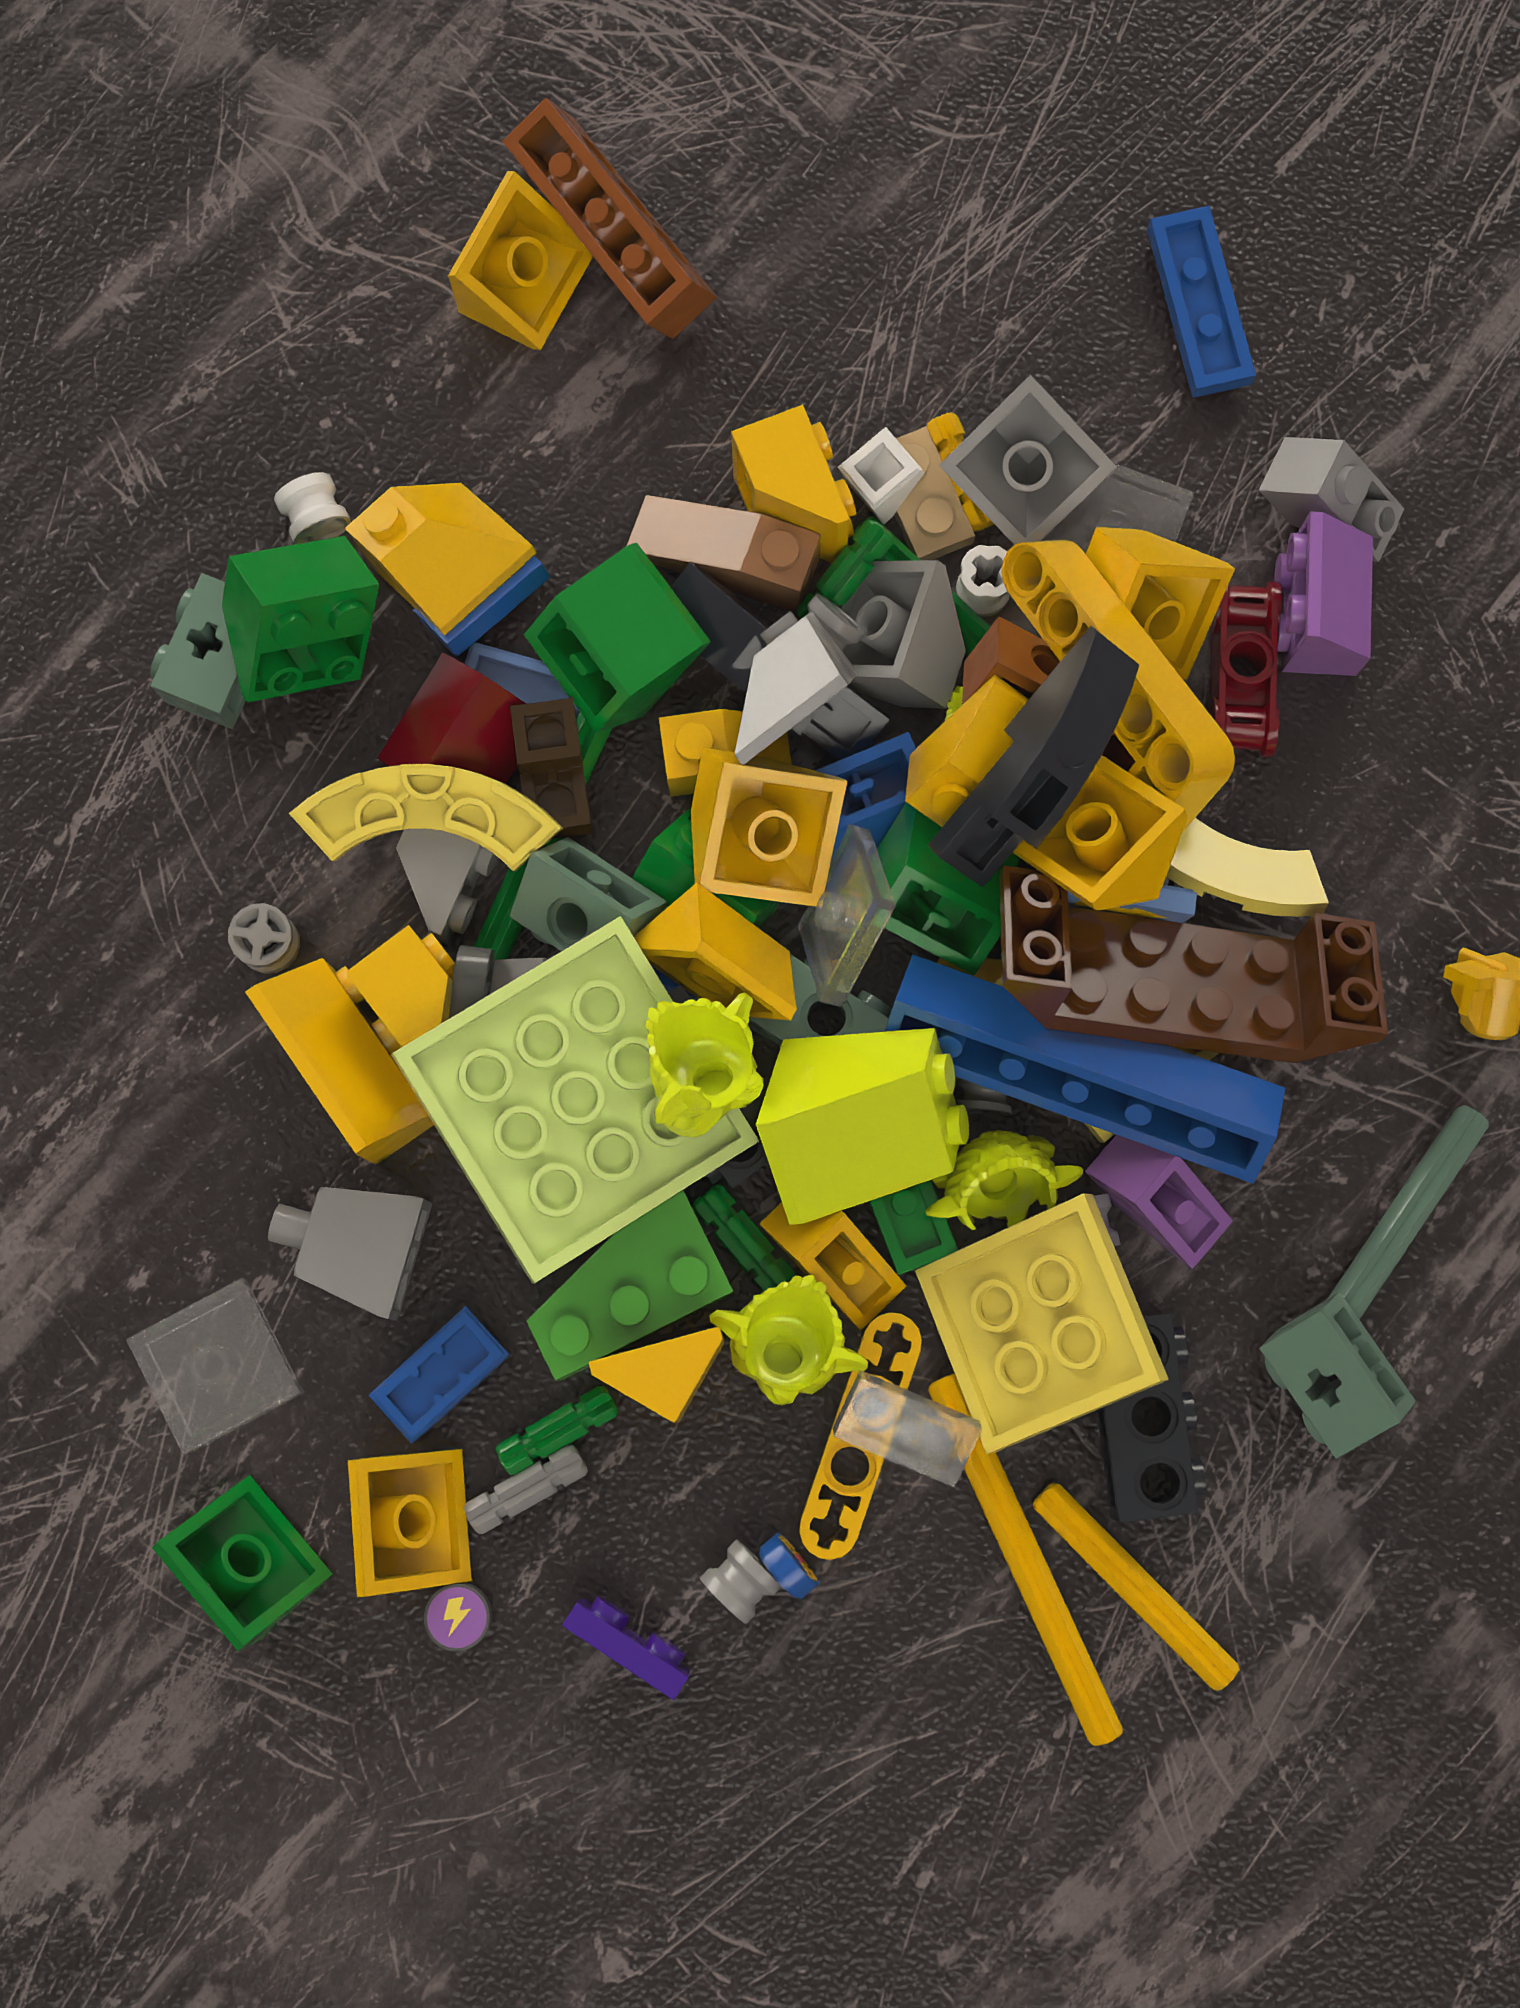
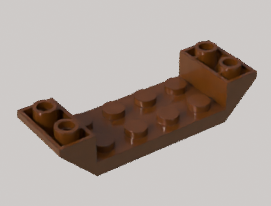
M1003 865L999 872L1003 987L1047 1029L1289 1063H1297L1382 1041L1388 1035L1375 922L1314 913L1295 939L1292 940L1068 906V891L1040 871Z

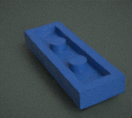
M1210 206L1151 218L1147 232L1192 398L1252 385L1256 373Z

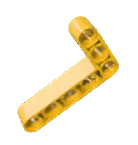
M1068 540L1022 542L1013 545L1003 559L1001 571L1003 584L1060 662L1087 629L1092 626L1139 664L1130 696L1114 730V734L1136 761L1128 772L1185 808L1188 818L1183 829L1184 831L1232 774L1235 755L1230 740L1077 544Z

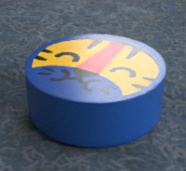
M777 1532L759 1548L760 1558L766 1568L792 1597L803 1599L820 1584L816 1573L806 1559L781 1533Z

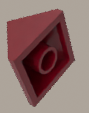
M442 653L377 759L388 766L432 764L456 767L485 775L509 785L518 770L510 706L527 703L480 672Z

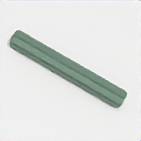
M1466 1105L1454 1110L1329 1296L1330 1298L1340 1292L1359 1320L1488 1129L1489 1121L1481 1113Z

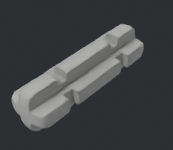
M567 1445L549 1455L550 1461L545 1464L542 1461H538L496 1485L494 1493L489 1495L486 1491L468 1501L464 1506V1511L472 1528L478 1534H484L503 1523L502 1517L508 1515L512 1518L556 1493L558 1485L563 1484L566 1487L584 1477L588 1472L587 1466L578 1449L574 1445Z

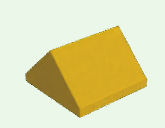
M507 171L451 269L448 278L459 313L533 350H541L593 256L552 205L515 171Z
M1101 755L1075 799L1036 849L1023 839L1013 853L1095 911L1155 900L1159 898L1188 815L1185 808Z
M695 883L634 937L650 965L678 985L681 984L685 990L698 999L706 998L712 1003L718 1001L726 1008L738 994L747 993L753 999L749 1017L791 1021L797 1010L790 951L699 883Z
M718 1326L593 1360L588 1363L592 1376L669 1421L677 1423L683 1417L723 1347L725 1340L723 1332Z
M462 1449L348 1460L357 1597H368L472 1581L468 1524L464 1511L466 1497Z

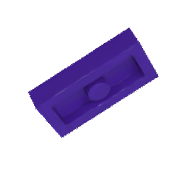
M597 1596L593 1604L581 1597L562 1626L672 1700H675L691 1671L681 1664L686 1654L656 1633H652L648 1641L625 1627L630 1620V1616L608 1600Z

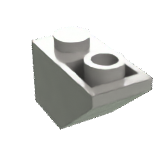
M1285 437L1259 488L1263 496L1293 526L1301 528L1310 511L1324 512L1373 536L1374 562L1380 561L1404 511L1401 504L1345 440Z
M406 829L401 835L396 850L428 930L438 942L449 946L455 932L463 934L468 928L477 904V899L470 896L480 874L488 877L493 871L498 857L481 845L456 834L434 829Z

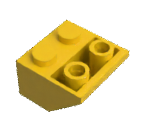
M800 405L731 431L733 476L747 511L764 514L821 534L820 558L833 563L844 547L848 546V538L854 536L850 517L856 515V509L845 480L840 479L834 482L827 460L833 458V453L821 422L811 425L804 406Z

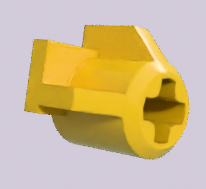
M1462 948L1459 951L1457 963L1445 965L1443 978L1453 981L1451 993L1459 1008L1460 1023L1469 1033L1477 1037L1490 1040H1506L1518 1033L1520 1027V958L1505 952L1485 956L1470 949Z

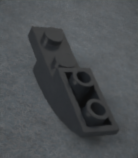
M690 561L671 589L711 641L700 655L747 693L754 655L767 646L760 634L774 623ZM847 685L791 729L799 735L803 732L837 759L842 760L866 750L889 721L890 715L853 687Z
M1090 626L1006 726L1004 731L1014 742L928 845L934 853L972 881L984 887L1023 839L1037 849L1061 819L1100 759L1130 696L1139 664L1094 627Z

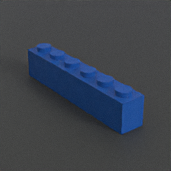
M912 954L884 1032L935 1028L942 1054H950L952 1057L955 1077L1254 1184L1277 1138L1285 1087L1167 1045L1047 1029L1004 987Z

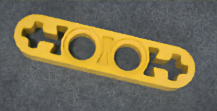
M890 1312L879 1315L869 1323L862 1336L857 1353L876 1367L882 1354V1346L873 1342L876 1331L887 1332L892 1323L898 1324L903 1327L901 1338L910 1342V1348L907 1354L897 1352L893 1356L888 1370L893 1372L901 1371L902 1376L898 1386H895L882 1376L863 1375L859 1371L850 1372L800 1520L799 1532L802 1543L811 1554L818 1558L832 1560L843 1557L853 1548L857 1541L921 1350L922 1339L919 1328L910 1318L903 1314ZM869 1384L877 1385L884 1389L890 1401L887 1415L876 1423L861 1421L854 1414L852 1408V1400L856 1391L862 1386ZM845 1447L860 1449L867 1456L869 1463L865 1479L851 1486L838 1482L831 1471L832 1458L836 1452ZM823 1484H826L840 1495L860 1496L857 1509L854 1511L846 1504H843L839 1515V1525L847 1529V1535L844 1540L833 1539L830 1542L829 1548L818 1545L819 1535L815 1530L810 1529V1523L814 1517L824 1519L827 1516L832 1499L818 1498Z

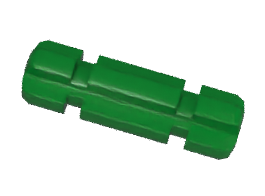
M870 519L863 523L852 537L855 541L853 546L846 545L815 584L818 588L817 592H809L797 607L796 613L800 619L809 613L808 603L816 594L825 597L836 606H844L875 567L872 564L875 558L881 559L894 543V537L884 526Z
M719 1184L714 1185L696 1199L692 1205L694 1212L706 1226L713 1223L717 1228L713 1233L714 1236L745 1273H748L750 1270L754 1272L757 1277L753 1282L762 1293L769 1288L777 1287L781 1282H790L793 1276H796L782 1256L778 1260L772 1256L771 1253L775 1248L743 1210L736 1213L732 1208L736 1201L723 1186Z
M597 1386L580 1396L581 1402L574 1405L570 1402L525 1428L526 1434L520 1436L519 1433H516L499 1443L495 1449L504 1469L510 1475H516L535 1464L534 1459L536 1457L546 1458L589 1433L587 1428L594 1424L597 1428L615 1418L619 1413L618 1407L608 1389L604 1386Z

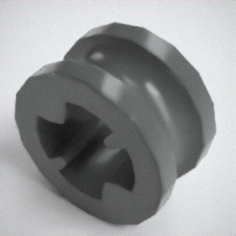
M957 1078V1086L962 1088L963 1096L955 1102L956 1105H964L967 1113L987 1116H1011L1012 1106L1006 1102L1007 1095Z

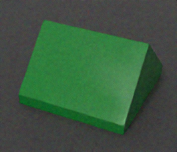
M250 1475L160 1539L152 1547L237 1651L258 1642L333 1575Z

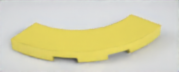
M401 764L353 774L318 791L289 813L331 861H337L351 849L379 835L406 829H434L459 835L481 845L500 858L512 871H517L529 860L531 853L541 849L563 829L543 808L524 794L502 782L476 772L432 764Z
M1196 817L1181 834L1166 876L1179 886L1191 889L1201 897L1207 892L1222 899L1243 904L1242 910L1273 916H1312L1314 913L1324 914L1329 903L1310 850H1273L1245 844L1213 830Z

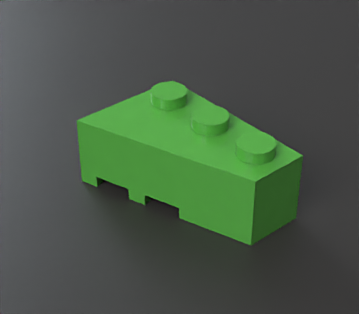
M681 1190L615 1232L527 1320V1323L555 1381H563L589 1368L588 1362L612 1356L734 1295V1292L684 1191Z

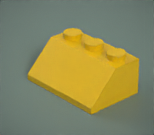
M320 958L258 983L245 991L355 1154L377 1165L434 1125L391 1056L393 1052L402 1047L380 1018L373 1023L367 1018L358 1004L365 998L345 973L349 970L346 966L336 972L328 962Z

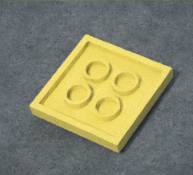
M1083 1193L915 1270L986 1454L998 1452L1169 1380L1093 1194Z

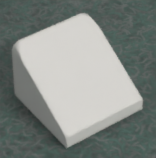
M886 427L838 466L850 487L883 525L894 516L924 474L922 468Z

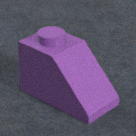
M1116 1135L1085 1171L1105 1194H1109L1110 1200L1115 1206L1191 1269L1197 1265L1233 1222L1182 1158L1125 1137Z

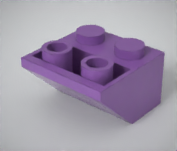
M1310 511L1298 533L1290 534L1285 554L1279 553L1277 556L1274 581H1279L1281 591H1284V612L1280 614L1277 651L1282 652V672L1357 676L1370 660L1373 536L1324 512Z

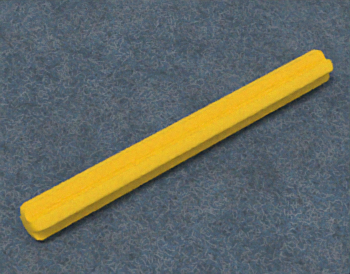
M950 1374L932 1382L929 1385L928 1392L1086 1737L1094 1747L1107 1744L1123 1734L1122 1725L996 1452L986 1454L956 1375Z

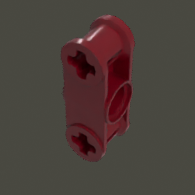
M1269 581L1265 587L1228 585L1209 628L1212 638L1210 704L1208 713L1226 734L1233 749L1259 750L1261 757H1273L1279 732V707L1276 701L1278 627L1282 601L1279 581ZM1234 658L1247 659L1256 668L1257 675L1253 677L1239 675L1231 667L1230 660Z

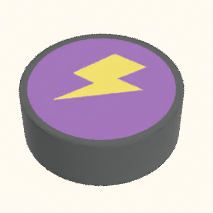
M464 1582L449 1584L439 1589L429 1599L424 1612V1624L429 1637L436 1645L449 1651H464L478 1644L488 1633L492 1622V1608L487 1596L478 1587Z

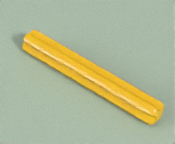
M1053 1482L1036 1497L1033 1507L1043 1519L1210 1688L1220 1691L1235 1678L1240 1670L1238 1663L1060 1484Z

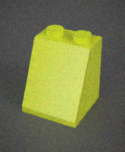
M935 1028L783 1039L756 1127L789 1225L804 1224L954 1171L959 1145H965L968 1142L969 1121L965 1106L956 1105L953 1095L955 1088L954 1063L950 1054H942Z

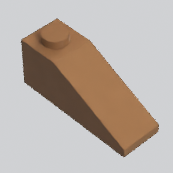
M646 495L627 546L637 542L654 565L678 573H682L689 562L692 561L730 591L796 613L797 607L805 599L820 558L821 534L760 513Z

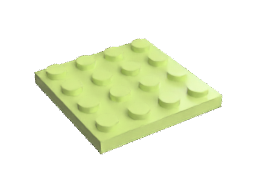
M621 916L393 1052L391 1055L532 1283L538 1282L759 1142L739 1108L730 1110L706 1134L700 1137L680 1136L670 1131L664 1124L656 1123L654 1111L659 1099L655 1094V1088L650 1078V1047L647 1042L649 1033L645 1023L649 1019V1008H657L660 1001L672 1003L673 1000Z

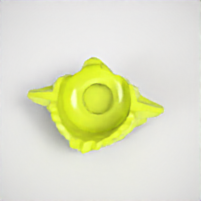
M747 993L738 994L726 1008L720 1002L715 1001L712 1003L706 998H700L697 1001L693 999L687 1000L684 1003L660 1001L657 1008H649V1019L646 1020L645 1027L649 1033L647 1042L650 1047V1078L655 1088V1094L659 1099L654 1111L656 1123L664 1124L670 1131L680 1136L700 1137L706 1134L730 1110L744 1108L759 1097L764 1084L763 1078L756 1072L757 1065L752 1055L754 1043L748 1023L753 999Z
M1001 1130L983 1132L979 1138L973 1139L957 1154L952 1173L932 1179L938 1188L945 1189V1197L930 1205L925 1210L927 1216L938 1218L957 1216L960 1222L971 1230L976 1229L972 1216L980 1219L991 1216L1008 1220L1007 1226L1011 1227L1027 1219L1029 1206L1037 1199L1040 1205L1046 1204L1048 1209L1055 1207L1058 1199L1056 1189L1068 1186L1078 1180L1083 1174V1168L1073 1165L1055 1166L1054 1162L1050 1160L1054 1155L1055 1147L1044 1137L1032 1135L1025 1137L1019 1133Z
M808 1275L803 1278L793 1276L790 1282H781L775 1288H769L760 1295H754L753 1300L739 1312L716 1310L709 1315L710 1322L716 1327L719 1326L730 1338L732 1364L742 1374L756 1380L759 1389L771 1402L777 1405L793 1403L799 1392L814 1394L823 1388L836 1373L864 1372L868 1368V1361L862 1355L844 1347L845 1337L842 1333V1321L838 1318L836 1309L831 1306L829 1295L825 1293L826 1285L823 1282H817L814 1275Z

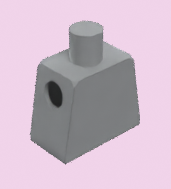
M320 1187L312 1212L283 1204L277 1206L270 1223L268 1241L300 1250L294 1269V1276L379 1317L398 1321L432 1203L416 1196Z

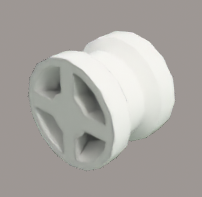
M321 472L301 476L284 485L275 494L274 501L280 513L288 516L292 523L289 534L294 544L338 537L346 531L345 528L351 523L345 507L337 505L334 500V494L337 489L330 474Z

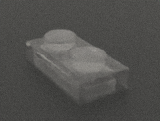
M859 1370L833 1426L834 1437L952 1487H955L982 1431L979 1420Z

